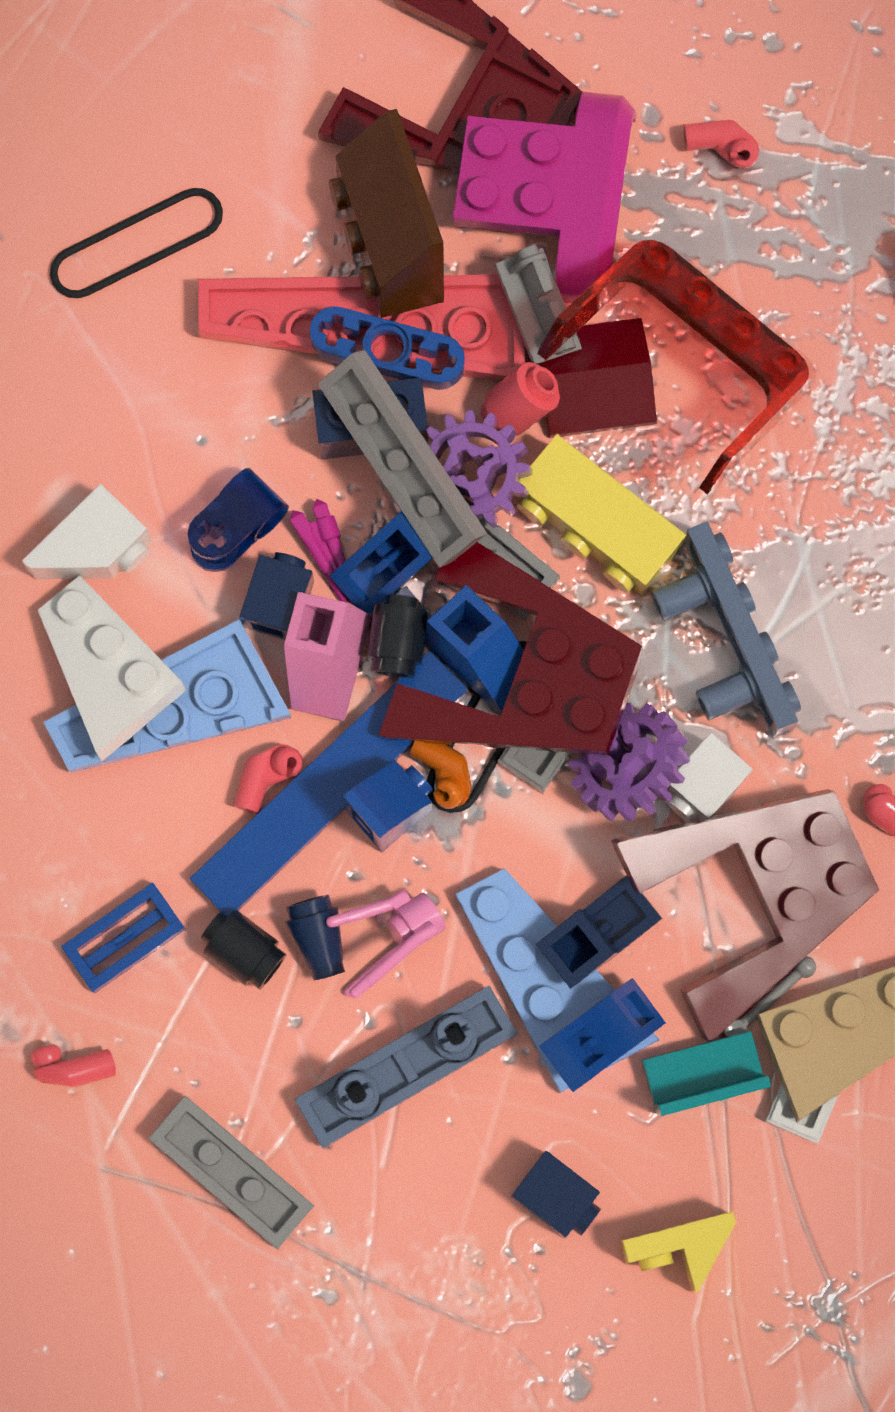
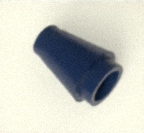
M329 894L286 906L289 920L285 921V924L308 970L311 971L313 981L345 972L340 925L328 927L326 924L328 917L339 914L338 906L332 907Z

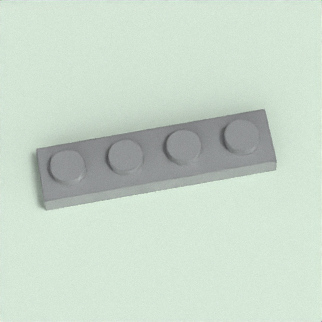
M365 349L350 354L318 383V386L439 568L452 563L488 534Z

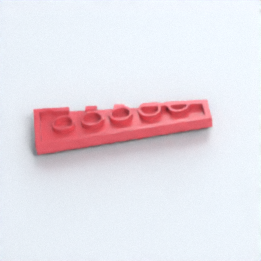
M497 274L444 275V302L383 317V319L455 339L461 345L465 356L463 376L501 381L525 363V344ZM359 276L198 279V332L202 338L317 354L311 343L310 325L314 316L322 309L336 306L381 318L375 298L365 299ZM334 322L331 330L322 329L321 332L326 334L327 344L330 346H336L339 338L356 341L355 352L363 350V338L368 329H359V339L344 334L343 324ZM382 335L373 342L371 350L377 359L390 362L396 360L402 354L404 347L397 337ZM412 342V357L407 366L408 368H416V358L432 363V371L442 373L444 367L453 368L455 366L448 362V352L439 351L436 358H428L419 355L421 343Z

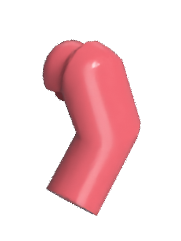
M734 120L684 124L686 151L713 148L736 168L746 169L756 163L760 150L758 142Z
M280 744L248 758L243 769L233 807L258 814L267 787L294 777L300 772L303 759L299 751L289 745Z
M55 1044L38 1048L31 1054V1060L36 1069L32 1073L40 1083L78 1087L116 1075L115 1062L109 1049L62 1061L61 1050Z

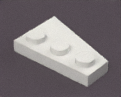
M80 575L38 609L93 747L101 762L186 691L182 681Z

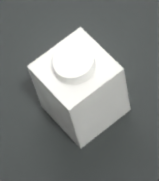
M710 733L690 755V762L681 765L678 769L685 777V780L680 784L671 783L667 790L671 793L673 799L670 802L666 801V803L688 823H692L695 819L698 821L710 819V816L715 815L749 777L753 768L715 735Z

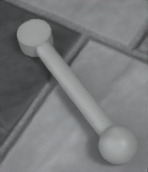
M806 956L795 966V969L739 1020L736 1019L724 1030L725 1036L729 1037L747 1032V1027L757 1019L758 1014L765 1012L801 978L813 976L817 968L814 959Z

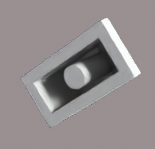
M100 483L22 562L36 580L75 579L79 575L83 579H114L122 570L130 573L143 562L150 551L146 546L152 539L148 529Z

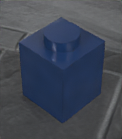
M275 552L273 558L259 554L239 616L244 628L282 640L286 639L298 592L311 594L314 585L313 572L305 568L306 562L304 560L281 552Z
M545 1150L510 1196L563 1238H566L572 1230L582 1236L601 1211V1208L593 1203L600 1194V1191L547 1150Z

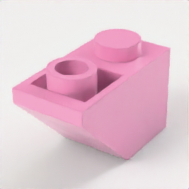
M298 592L284 643L292 710L342 722L345 721L372 615L348 602Z

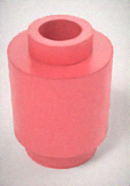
M532 362L523 363L486 393L485 401L480 409L483 421L489 413L495 414L498 419L497 431L510 424L514 427L517 433L516 436L521 435L558 406L560 394L555 376L548 369Z

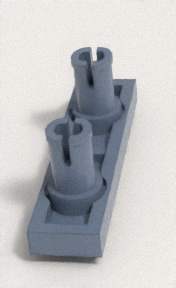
M708 521L687 529L684 544L694 563V573L651 591V597L662 621L705 603H708L710 607L713 606L740 665L738 673L696 691V697L705 718L709 721L753 703L759 707L772 738L792 731L798 723L796 713L801 712L799 699L789 681L781 684L773 666L774 663L779 661L777 651L769 634L766 631L759 634L750 615L756 612L755 603L744 582L736 584L728 564L734 561L724 535L721 532L714 535Z
M490 985L294 1100L321 1147L324 1149L517 1036L518 1033Z

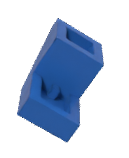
M631 978L539 1047L570 1090L574 1092L649 1037L666 1022L636 981Z

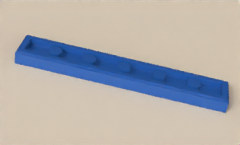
M428 651L423 656L422 665H416L414 678H400L189 878L220 912L229 916L236 909L239 911L345 810L343 795L394 760L397 761L414 744L415 741L412 740L387 741L379 736L397 683L456 703L468 693V688L431 651Z

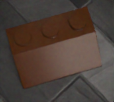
M389 110L335 156L337 178L329 179V188L336 211L345 210L349 222L343 224L349 252L351 255L360 253L364 265L358 268L363 294L366 300L375 298L381 318L444 302V242L398 110Z

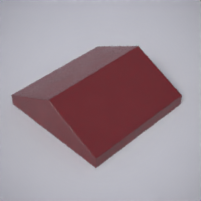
M642 318L575 326L574 329L577 332L582 349L539 364L555 376L560 394L558 406L546 415L549 438H554L556 434L564 437L657 424L652 366Z

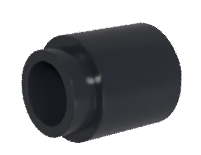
M386 595L385 604H375L373 606L367 658L372 659V673L401 678L415 677L416 665H422L429 613L424 609L418 608L419 599L401 595Z
M237 909L229 916L222 912L218 913L201 936V939L207 943L203 955L244 986L251 983L259 990L269 982L287 956L285 952L277 947L279 944L277 939Z

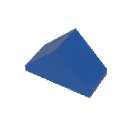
M401 511L337 568L330 577L357 608L370 614L375 604H382L386 600V595H392L424 568L433 557Z

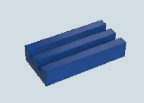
M152 882L62 945L61 948L95 994L184 932L186 928ZM151 900L157 907L155 910L83 959L78 951ZM165 918L169 924L97 976L94 975L91 969Z

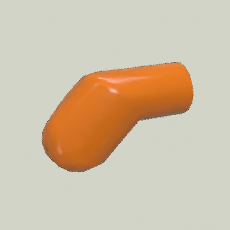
M415 741L410 755L435 771L437 790L433 792V797L436 803L446 809L460 807L465 804L472 788L465 756L446 744Z

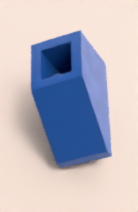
M465 585L427 621L425 644L501 716L524 649L507 623L474 591Z

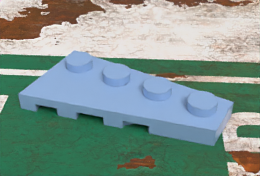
M240 619L162 659L182 681L186 691L102 762L96 754L77 705L44 721L43 723L68 771L75 773L291 719L292 717Z
M504 868L456 893L455 897L559 1093H562L569 1089V1087L539 1046L615 990L597 970L570 989L536 946L537 942L557 927L556 924ZM652 1033L607 1068L658 1042L660 1039Z

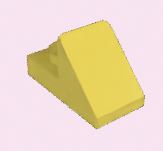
M732 1211L622 1240L620 1244L625 1263L638 1261L641 1271H646L674 1263L671 1252L680 1250L691 1291L696 1294L734 1228L736 1220Z

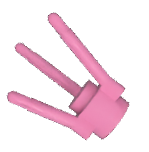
M402 889L388 899L347 910L326 919L328 927H336L393 911V917L387 920V926L398 944L344 989L346 997L358 998L413 950L446 929L439 910L425 893L421 892L411 899L408 893Z

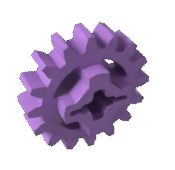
M473 410L466 411L464 423L457 424L450 414L445 415L446 430L440 433L431 426L426 429L432 440L429 447L438 460L448 447L450 448V453L443 468L461 495L472 499L474 506L469 507L478 519L485 518L492 528L498 527L496 513L503 510L505 513L514 516L517 512L510 501L513 495L527 497L529 493L526 487L519 482V478L531 476L532 468L529 464L518 462L519 459L529 453L524 442L510 445L517 433L510 424L497 431L498 419L495 414L489 413L484 419L483 424L478 423ZM468 437L485 438L498 446L494 447V445L482 448L471 444ZM474 461L479 467L477 469L479 478L469 482L464 475L466 473L464 464ZM507 473L503 486L493 496L492 490L498 476Z
M631 702L626 703L609 754L582 753V757L569 761V767L578 775L571 781V784L582 795L581 799L594 812L599 810L607 820L613 821L617 814L620 813L628 822H631L635 818L636 810L641 807L650 816L655 813L653 801L660 797L662 800L670 802L673 797L667 790L671 783L680 784L685 780V777L677 770V766L690 762V756L681 748L688 742L687 738L665 711L658 713L651 704L646 703L639 712ZM646 734L655 736L658 742L653 743L646 737ZM606 780L612 786V790L603 788L601 781Z

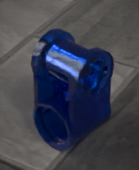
M250 467L245 468L234 476L220 494L195 516L189 524L187 535L192 558L205 571H225L233 566L252 545L265 537L280 523L288 512L289 505ZM209 535L216 540L223 536L224 545L218 548L215 544L211 543L205 548L203 538Z

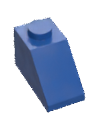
M394 760L343 795V801L348 815L381 852H384L432 810V802L427 795L433 789L412 765L404 771Z

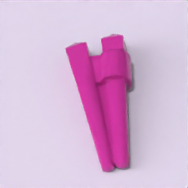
M316 499L312 508L316 521L308 523L303 512L292 510L290 523L340 601L348 602L349 598L330 577L346 561L338 539L341 537L335 516L330 515L327 503Z

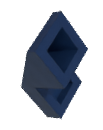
M626 875L585 909L576 911L537 942L536 946L571 989L625 950L664 918L643 892L639 894L633 890Z

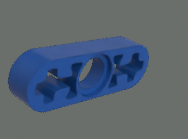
M336 306L322 309L314 316L311 322L310 337L312 347L325 360L340 364L356 351V341L339 338L336 346L327 344L326 334L321 332V330H331L334 322L343 324L344 334L358 339L360 336L359 329H368L363 338V349H365L381 375L398 380L422 377V385L424 387L436 390L453 387L463 376L465 366L463 349L455 339L449 336ZM382 335H393L402 342L403 352L396 360L384 362L373 355L371 350L373 342ZM412 342L421 343L419 355L428 358H436L439 351L448 352V362L455 366L453 368L444 367L441 374L432 373V363L416 358V368H408L407 366L412 357Z

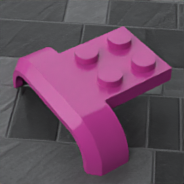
M583 91L578 105L575 126L468 116L453 213L454 225L559 236L556 283L564 303L598 306L610 297L613 291L614 249L632 123H636V110L623 95Z

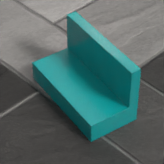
M752 1031L641 1060L655 1113L659 1116L772 1087L769 1076L763 1075Z

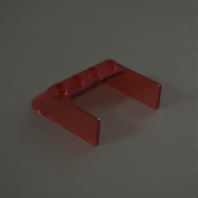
M642 240L630 248L559 314L537 354L546 361L628 283H634L647 290L743 369L763 388L767 397V406L721 453L701 483L699 489L708 495L806 395L816 380V370L812 361L802 351L684 254L663 242Z

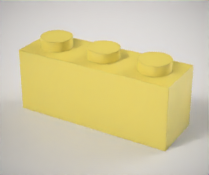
M558 434L555 435L530 466L532 468V475L519 479V482L526 487L529 493L527 497L515 496L520 501L517 504L518 509L537 525L543 526L545 522H548L563 535L560 538L562 544L579 558L585 560L590 555L606 568L603 571L606 579L625 593H629L633 589L643 596L684 545L686 538L684 532Z

